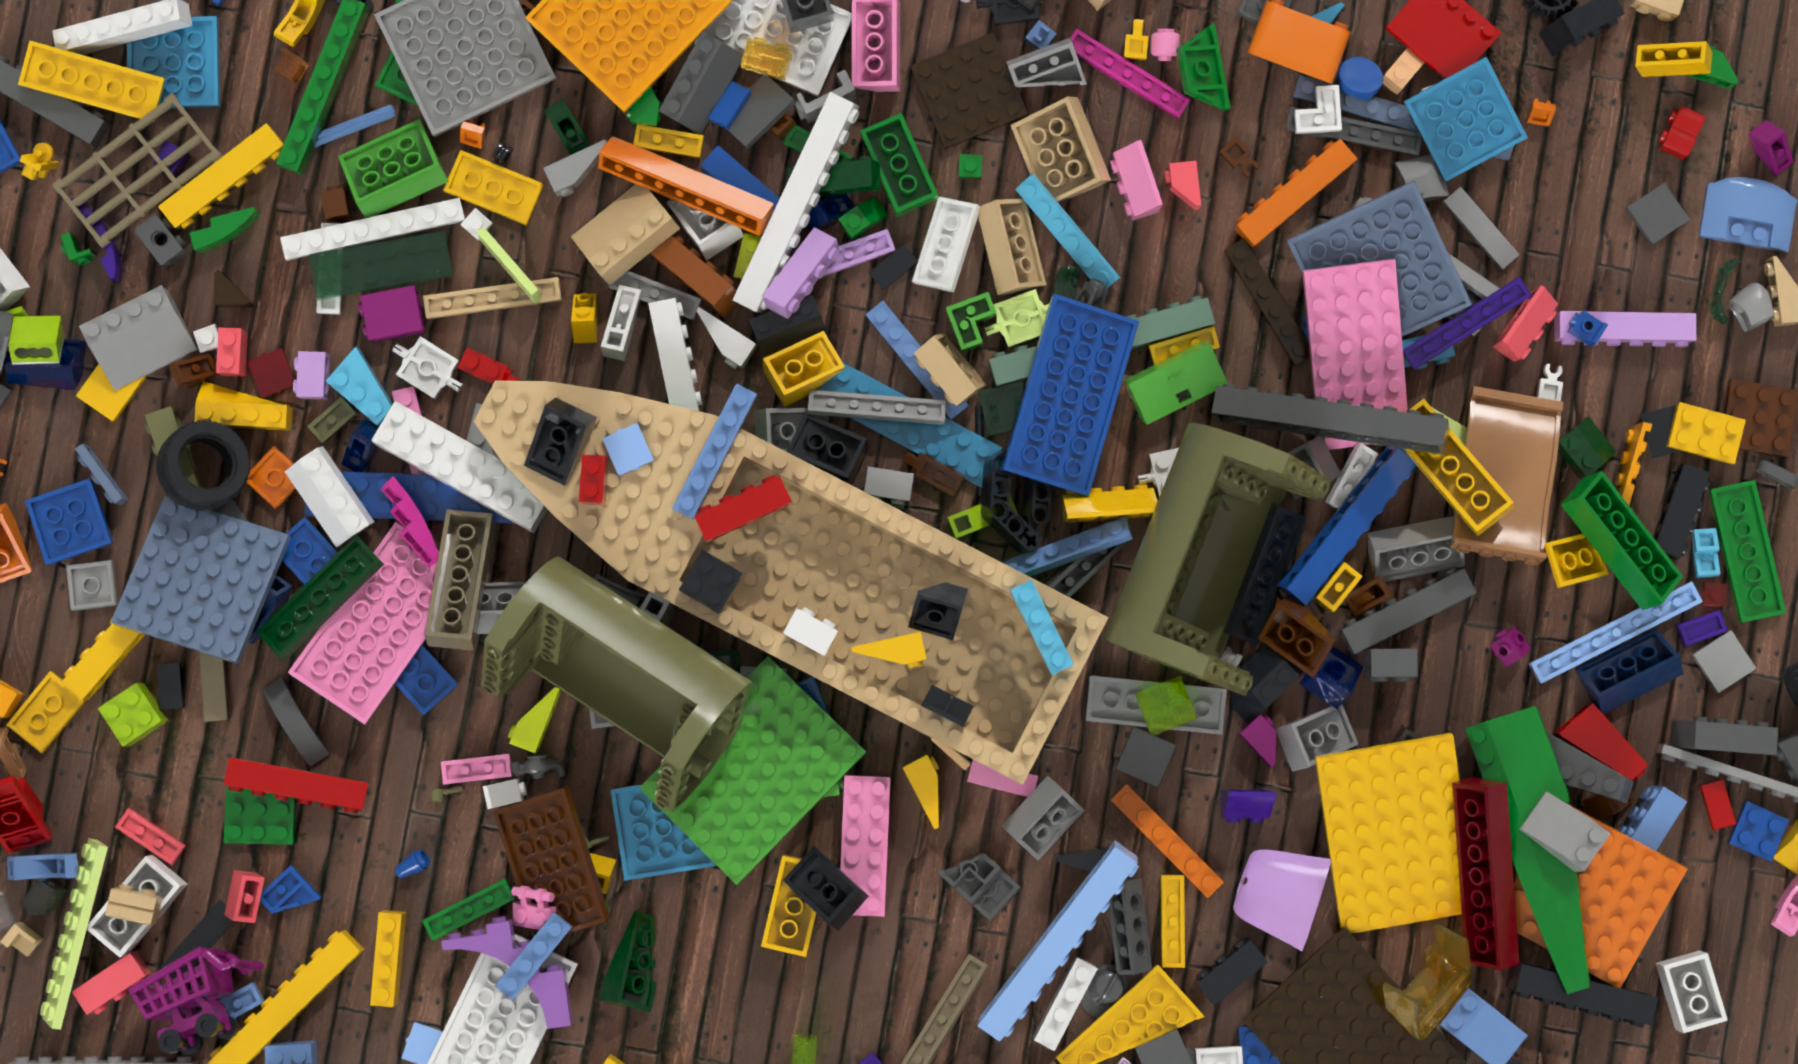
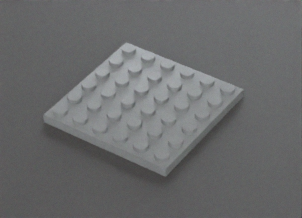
M403 0L374 14L433 137L461 125L463 121L472 120L556 79L529 22L525 19L526 15L518 0Z

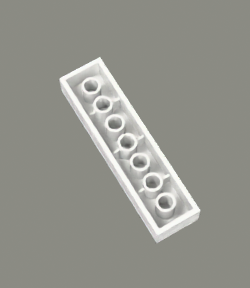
M396 401L371 440L376 446L532 533L536 531L548 510L500 459Z

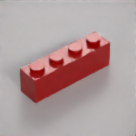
M771 475L761 480L763 484L755 488L753 485H749L741 489V494L732 497L731 494L719 500L720 504L711 507L709 504L698 509V514L694 515L705 541L707 543L793 504L781 477L776 478L775 475Z

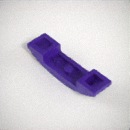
M84 204L78 207L85 218L94 213L93 210ZM102 219L93 224L94 229L100 236L109 230ZM113 238L110 240L111 243L104 247L108 255L100 260L110 279L119 282L122 275L121 258Z

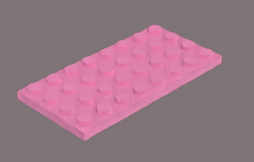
M1395 259L1303 270L1314 397H1324L1328 399V402L1337 403V400H1346L1351 402V405L1360 406V403H1368L1374 405V408L1377 409L1389 406L1397 408L1399 412H1407ZM1322 437L1328 450L1355 447L1357 443Z
M397 522L394 523L374 551L384 565L319 628L288 671V674L365 725L426 640L425 629L437 562L429 568L399 535L404 527Z

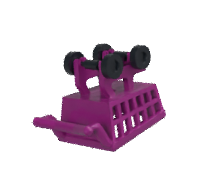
M198 947L129 987V992L145 1020L168 1022L173 1019L171 1026L156 1032L159 1047L164 1053L172 1054L181 1050L184 1054L193 1055L201 1050L203 1045L202 1037L209 1038L217 1034L220 1038L230 1039L238 1033L239 1023L237 1019L233 1016H228L226 1006L219 1001L224 997L234 994L231 968H236L239 972L247 975L256 970H262L264 964L261 961L241 960L229 951ZM198 958L200 965L194 967L192 961ZM187 965L189 971L183 973L181 968ZM176 971L178 977L172 979L170 974ZM199 977L202 978L203 985L199 986L197 978ZM165 978L167 983L161 985L159 980ZM188 983H190V985H191V988H192L191 991L188 990V987H187V984H188ZM153 984H154L155 987H156V989H155V988H148L149 986H151V985H153ZM178 988L181 994L180 996H178L176 989ZM202 1007V1011L195 1015L194 1010Z

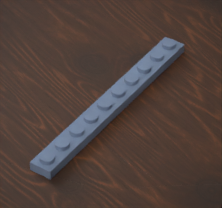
M1299 75L1292 98L1316 105L1315 87L1334 84ZM1339 90L1342 113L1386 126L1419 133L1405 105L1375 96L1366 101L1348 93H1342ZM1514 146L1493 157L1509 161Z

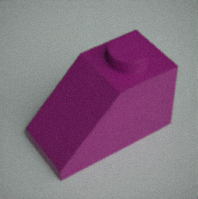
M1765 120L1748 133L1753 150L1774 175L1777 176L1794 162L1785 131Z
M1257 715L1238 734L1268 767H1273L1276 755V731L1273 729L1275 724L1267 715L1264 717Z

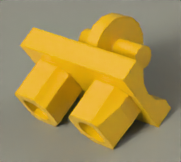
M45 142L35 145L33 153L21 155L19 161L25 164L21 173L23 176L31 180H37L38 177L47 178L51 169L58 168L60 162L51 161L54 155L51 145Z

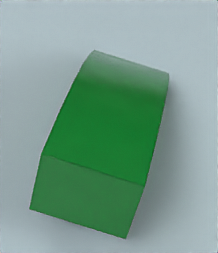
M252 207L210 218L212 227L190 232L193 249L200 254L228 243L257 220L260 216L259 211Z

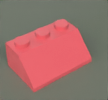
M1542 285L1530 292L1532 296L1522 303L1492 346L1513 362L1518 361L1520 358L1522 360L1526 358L1531 351V348H1529L1533 340L1537 341L1544 332L1541 328L1545 322L1550 323L1557 313L1555 308L1558 303Z

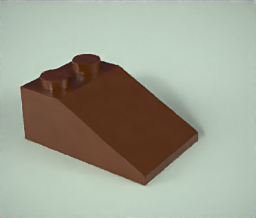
M1290 595L1277 603L1258 637L1259 640L1313 678L1317 675L1336 642L1312 612Z

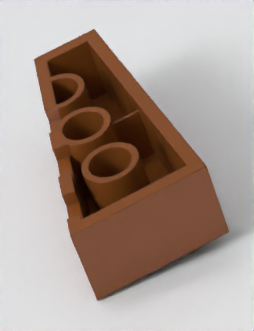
M677 234L670 236L650 252L658 263L677 279L679 277L680 281L692 292L696 291V294L708 306L711 307L712 305L722 318L726 319L739 304L733 301L736 293L732 286L734 282L727 275L724 274L721 277L716 273L718 269L711 262L707 261L704 263L700 259L702 256L694 248L691 247L688 250L684 246L685 241Z

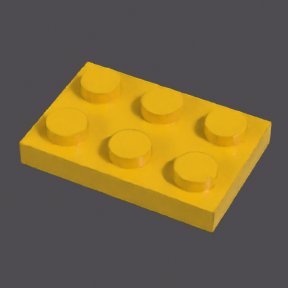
M1678 402L1666 447L1728 464H1735L1746 420Z

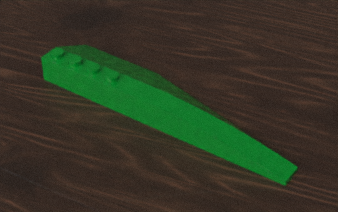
M1533 706L1466 728L1465 730L1483 779L1507 782L1512 860L1566 993L1570 994L1589 988L1590 979L1588 961L1585 954L1584 944L1586 943L1582 927L1583 916L1580 909L1578 872L1572 871L1519 829L1545 792L1550 793L1568 805L1570 802L1569 792L1537 706Z

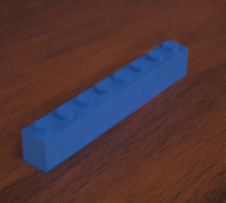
M1387 446L1371 468L1277 585L1288 596L1290 595L1303 605H1307L1314 600L1318 589L1328 582L1329 575L1342 564L1344 556L1348 551L1357 545V540L1362 533L1371 527L1373 519L1383 512L1385 504L1397 494L1399 486L1403 481L1412 475V470L1416 464L1400 448Z

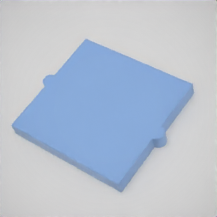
M638 423L625 429L619 428L616 433L602 438L618 476L632 470L638 471L639 467L654 461Z
M414 1022L409 1037L405 1039L407 1043L401 1058L416 1064H428L443 1031Z

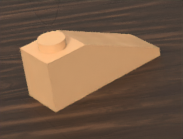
M1407 48L1383 76L1382 84L1398 95L1424 62Z

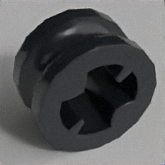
M503 141L495 149L492 158L494 160L499 159V163L502 165L511 156L513 148L511 146L507 147Z

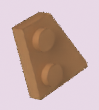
M5 724L0 726V759L4 764L3 768L6 775L19 779L25 777L26 767L16 743L11 744L7 737L8 731L11 729Z

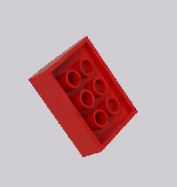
M1409 0L1385 28L1443 79L1475 63L1502 33L1464 0Z

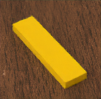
M1161 875L1162 968H1185L1184 875Z

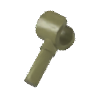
M462 785L448 789L436 788L432 790L431 801L443 802L444 794L463 791Z
M606 835L590 842L585 836L588 849L609 841V836Z

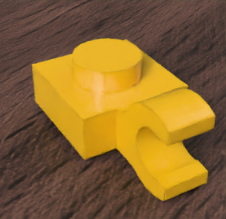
M1134 19L1132 35L1126 34L1123 58L1146 60L1149 36H1142L1143 20Z

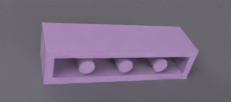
M814 227L762 295L765 306L787 319L792 313H795L799 309L804 297L811 293L816 281L824 276L826 268L831 261H835L838 257L840 249L837 239Z

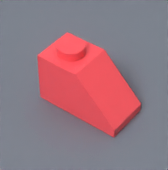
M1197 162L1169 163L1167 170H1164L1165 184H1169V190L1191 208L1198 210L1201 207Z

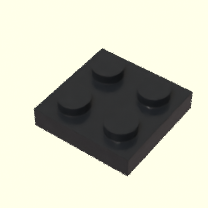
M702 549L680 586L679 591L720 614L743 573Z

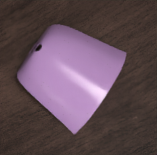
M1275 850L1254 851L1250 854L1240 880L1233 906L1234 912L1249 924L1303 951L1331 863L1330 859ZM1247 877V883L1243 885L1244 879Z

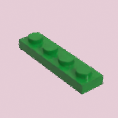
M505 878L422 920L433 941L516 898L512 895V889Z

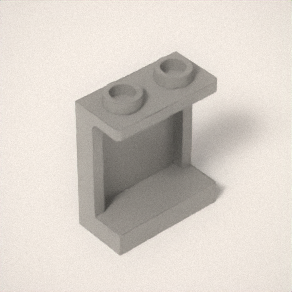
M846 70L837 73L839 88L831 92L850 102L855 101V88ZM801 93L796 94L795 108L800 119L805 118L808 124L817 120L829 93L809 103L805 102Z

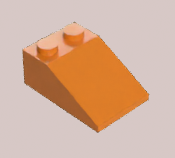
M7 503L0 505V583L32 572L17 522Z

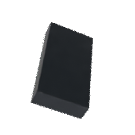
M903 244L872 269L869 275L884 291L915 266L918 261Z
M181 663L156 665L160 710L185 708Z

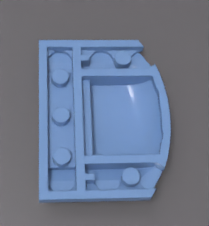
M1730 177L1715 183H1708L1698 237L1788 253L1797 199L1781 187L1755 178Z

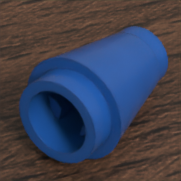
M423 849L414 850L395 867V872L400 879L427 870V866L431 862Z

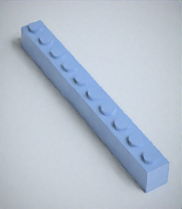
M1117 841L1112 843L979 1016L977 1025L979 1028L999 1042L1004 1036H1010L1015 1028L1013 1024L1017 1019H1023L1028 1011L1027 1006L1031 1001H1037L1042 993L1040 989L1045 983L1050 984L1056 975L1054 971L1059 965L1062 967L1067 962L1070 950L1072 948L1076 949L1081 944L1084 932L1086 930L1090 931L1097 922L1095 918L1100 912L1104 913L1111 904L1109 901L1114 894L1118 895L1125 885L1123 883L1125 879L1135 874L1139 867L1137 865L1138 856Z

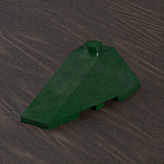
M634 911L604 977L599 1001L620 1007L651 1012L656 991V982L653 981L652 968H655V960H652V947L655 945L654 916Z

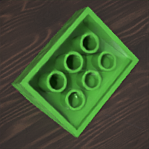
M421 119L338 156L355 202L365 218L373 217L449 182Z

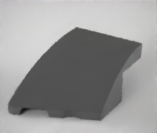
M985 853L975 856L971 860L960 862L949 869H943L938 873L990 922L1021 890V887Z

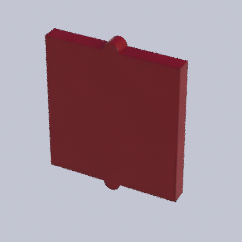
M283 348L268 354L263 353L262 356L247 362L262 399L276 393L281 394L283 390L293 387L295 378Z

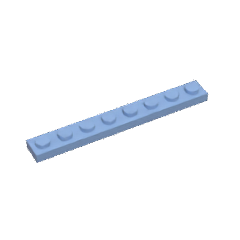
M1688 582L1674 589L1663 604L1645 610L1639 607L1528 664L1538 683L1541 684L1703 601L1693 582Z

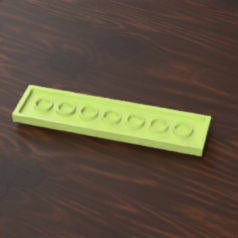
M88 838L87 844L83 845L81 852L83 861L82 865L78 866L76 877L78 881L76 888L72 889L70 894L71 908L64 917L65 931L58 940L59 954L53 960V977L48 980L46 992L48 993L47 1000L42 1003L40 1010L42 1019L52 1029L61 1030L108 849L106 845L97 839Z

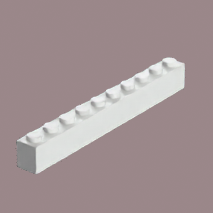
M832 92L829 93L735 293L733 301L759 313H763L764 310L768 309L765 306L762 295L791 257L789 255L792 249H795L799 244V234L810 220L809 213L812 206L815 207L820 198V189L827 184L830 177L828 172L831 166L835 165L840 155L838 151L849 137L848 130L851 123H855L859 116V106Z

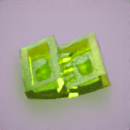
M1181 676L1135 693L1151 736L1197 719Z

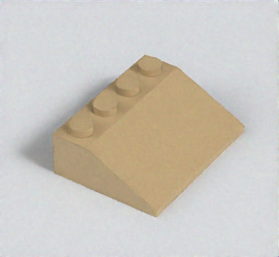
M1067 96L1011 125L1030 175L1035 174L1058 203L1111 181L1078 97Z
M635 184L573 234L571 238L600 276L611 285L678 231L680 227L649 189Z

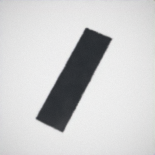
M219 899L160 968L162 969L198 947L211 948L234 922L224 915L226 904ZM198 958L192 961L193 966L198 963ZM187 965L181 968L183 973L189 971ZM176 971L170 974L172 979L178 977Z

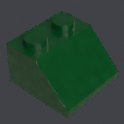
M1589 416L1559 438L1558 452L1579 479L1591 475L1616 453V450Z

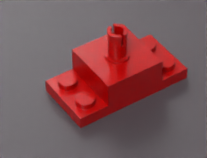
M14 776L1 779L0 843L9 854L52 841V832L43 820V805L24 777L16 779Z

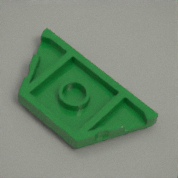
M1211 24L1177 48V58L1184 94L1222 111H1226L1231 107L1216 26Z

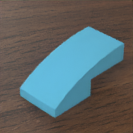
M1716 528L1694 529L1692 533V549L1695 578L1718 577L1721 573L1717 552L1720 550Z

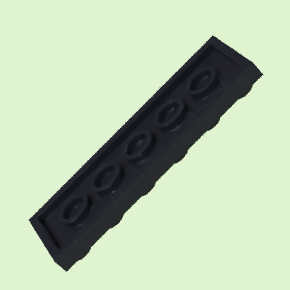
M1272 503L1223 633L1259 645L1260 640L1258 637L1269 619L1280 590L1277 585L1286 574L1307 517Z

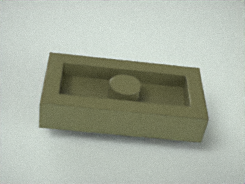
M341 396L307 427L322 444H325L358 413Z

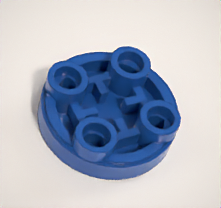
M1349 58L1341 64L1337 74L1339 90L1342 93H1348L1366 101L1370 100L1381 88L1383 83L1382 71L1377 64L1367 58Z

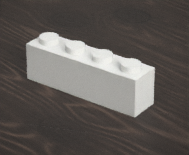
M1075 955L1033 1035L1034 1041L1053 1051L1056 1050L1098 969L1095 965Z

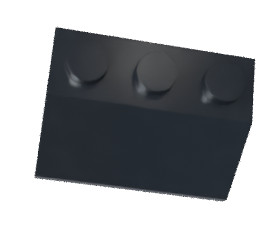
M813 295L804 297L799 309L792 313L788 319L774 311H770L749 320L764 358L822 331L825 332L830 340Z

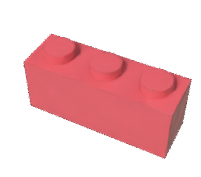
M136 950L130 952L82 984L72 993L86 1015L93 1012L98 1015L108 1008V1002L113 999L117 1002L128 995L126 990L145 979L151 972Z

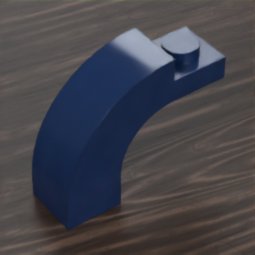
M277 574L248 643L251 645L261 638L257 631L289 600L292 586Z

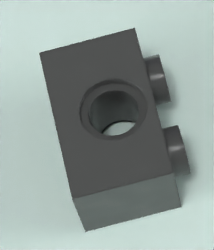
M154 214L134 231L158 263L165 269H169L188 254V251L184 248L187 244L179 234L174 235L171 231L173 225L166 217L161 218ZM167 235V242L160 246L159 239Z

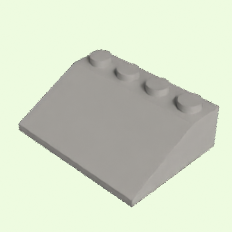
M162 285L79 326L89 348L115 391L198 351L170 292Z

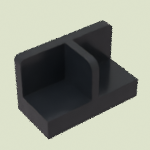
M931 685L921 705L962 727L965 726L974 707L934 685Z

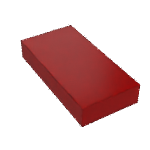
M1724 780L1699 785L1711 829L1717 830L1735 825L1736 821Z

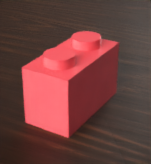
M218 327L217 374L221 376L246 377L247 331L242 328Z
M234 870L224 915L232 921L255 923L265 878L256 872Z

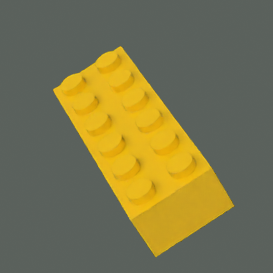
M1424 398L1410 409L1420 411V415L1430 416V413H1436ZM1451 429L1449 430L1445 455L1403 449L1477 537L1514 508V502Z

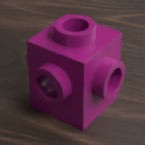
M1515 626L1508 631L1505 628L1494 635L1496 639L1489 645L1505 667L1523 658L1531 649L1524 635Z

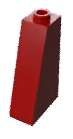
M1594 703L1585 704L1554 732L1556 737L1630 780L1634 779L1636 781L1645 774L1644 769L1649 766Z

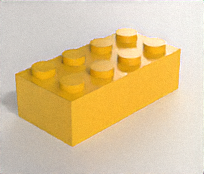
M783 854L761 947L806 957L817 913L783 881L802 858Z

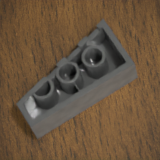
M1693 717V721L1672 720L1671 747L1777 755L1778 728L1769 727V722H1755V725L1751 726L1749 721L1734 720V724H1728V719L1714 718V722H1708L1707 717Z
M1547 732L1566 786L1628 803L1634 781Z

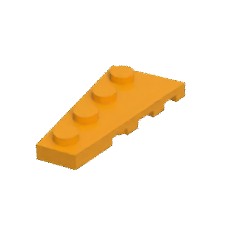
M1642 422L1631 426L1625 435L1627 446L1626 451H1623L1621 454L1620 464H1622L1621 473L1617 474L1615 486H1618L1617 491L1628 505H1630L1635 487L1631 481L1639 473L1641 465L1637 460L1642 452H1645L1647 442H1644L1643 439L1645 432L1651 431V423Z

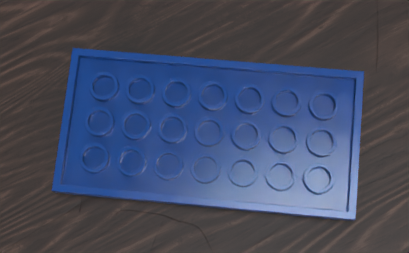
M1055 293L1052 294L1001 470L1080 495L1089 496L1139 321Z

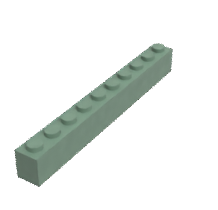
M1196 296L1188 299V303L1183 305L1175 302L1167 305V309L1158 311L1157 308L1150 309L1144 312V316L1137 318L1136 314L1126 316L1139 321L1131 350L1214 325L1215 321L1208 297L1201 299V296ZM1036 342L1035 347L1027 348V345L1014 349V353L1005 354V351L992 355V359H989L988 363L996 388L1028 379L1038 342Z

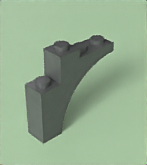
M598 574L595 575L594 579L665 626L668 627L671 623L675 611L670 601L650 591L648 594L640 593L616 584Z

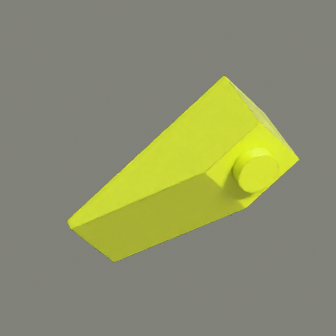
M554 687L517 722L516 726L512 725L508 738H511L509 744L533 753L539 752L562 691L560 688Z

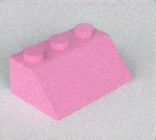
M1139 140L1114 152L1111 157L1112 160L1109 161L1113 174L1117 173L1119 179L1116 182L1120 195L1124 194L1126 203H1124L1127 216L1131 215L1132 221L1158 213L1163 205L1143 143Z

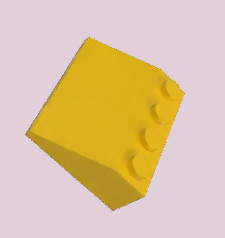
M1147 484L1134 485L1132 490H1125V486L1111 487V491L1102 492V488H1091L1089 496L1066 490V494L1061 496L1063 523L1117 520L1125 516L1128 519L1152 517L1158 500L1154 488H1148Z

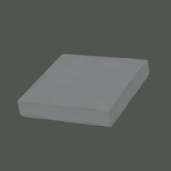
M114 560L66 565L71 611L118 606Z
M1728 630L1691 654L1716 693H1720L1757 669L1732 630Z

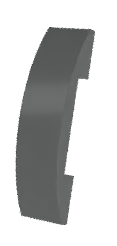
M281 677L263 688V692L277 719L308 765L311 767L329 756L328 749L320 736L314 732L295 701L294 694L284 678Z

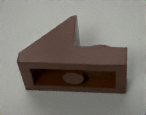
M210 353L173 362L169 365L178 387L187 385L188 388H191L218 375L215 362Z
M1380 575L1350 592L1345 601L1354 615L1358 616L1393 594Z

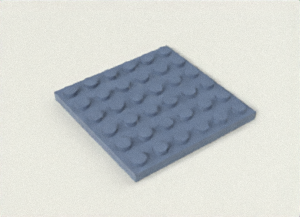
M1415 180L1287 239L1301 271L1395 259L1402 336L1472 305Z
M164 496L111 623L239 664L291 536L211 510H191L180 506L179 503H175L174 500Z

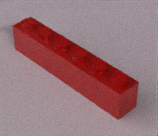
M229 757L223 785H228L229 791L241 793L243 788L252 790V795L265 797L266 793L275 794L274 799L288 801L289 797L298 798V803L312 805V801L321 802V807L335 809V805L343 806L345 812L357 814L358 809L363 810L369 783Z

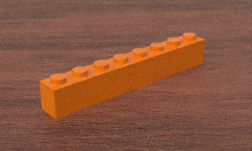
M614 136L599 151V169L758 236L765 230L772 217L774 203Z

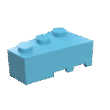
M355 347L326 380L328 384L380 427L393 403L359 348Z

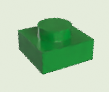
M960 154L959 178L981 179L982 155Z

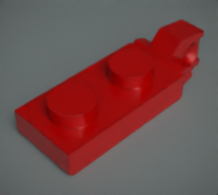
M466 348L457 367L490 384H494L495 381H522L511 375L513 370L507 365L469 348Z

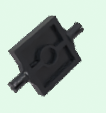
M976 0V8L990 7L993 13L994 25L997 26L1039 20L1038 6L1039 2L1044 0Z

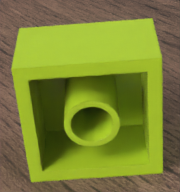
M135 683L98 708L122 747L132 746L169 721L163 711L160 710L158 703L145 683Z

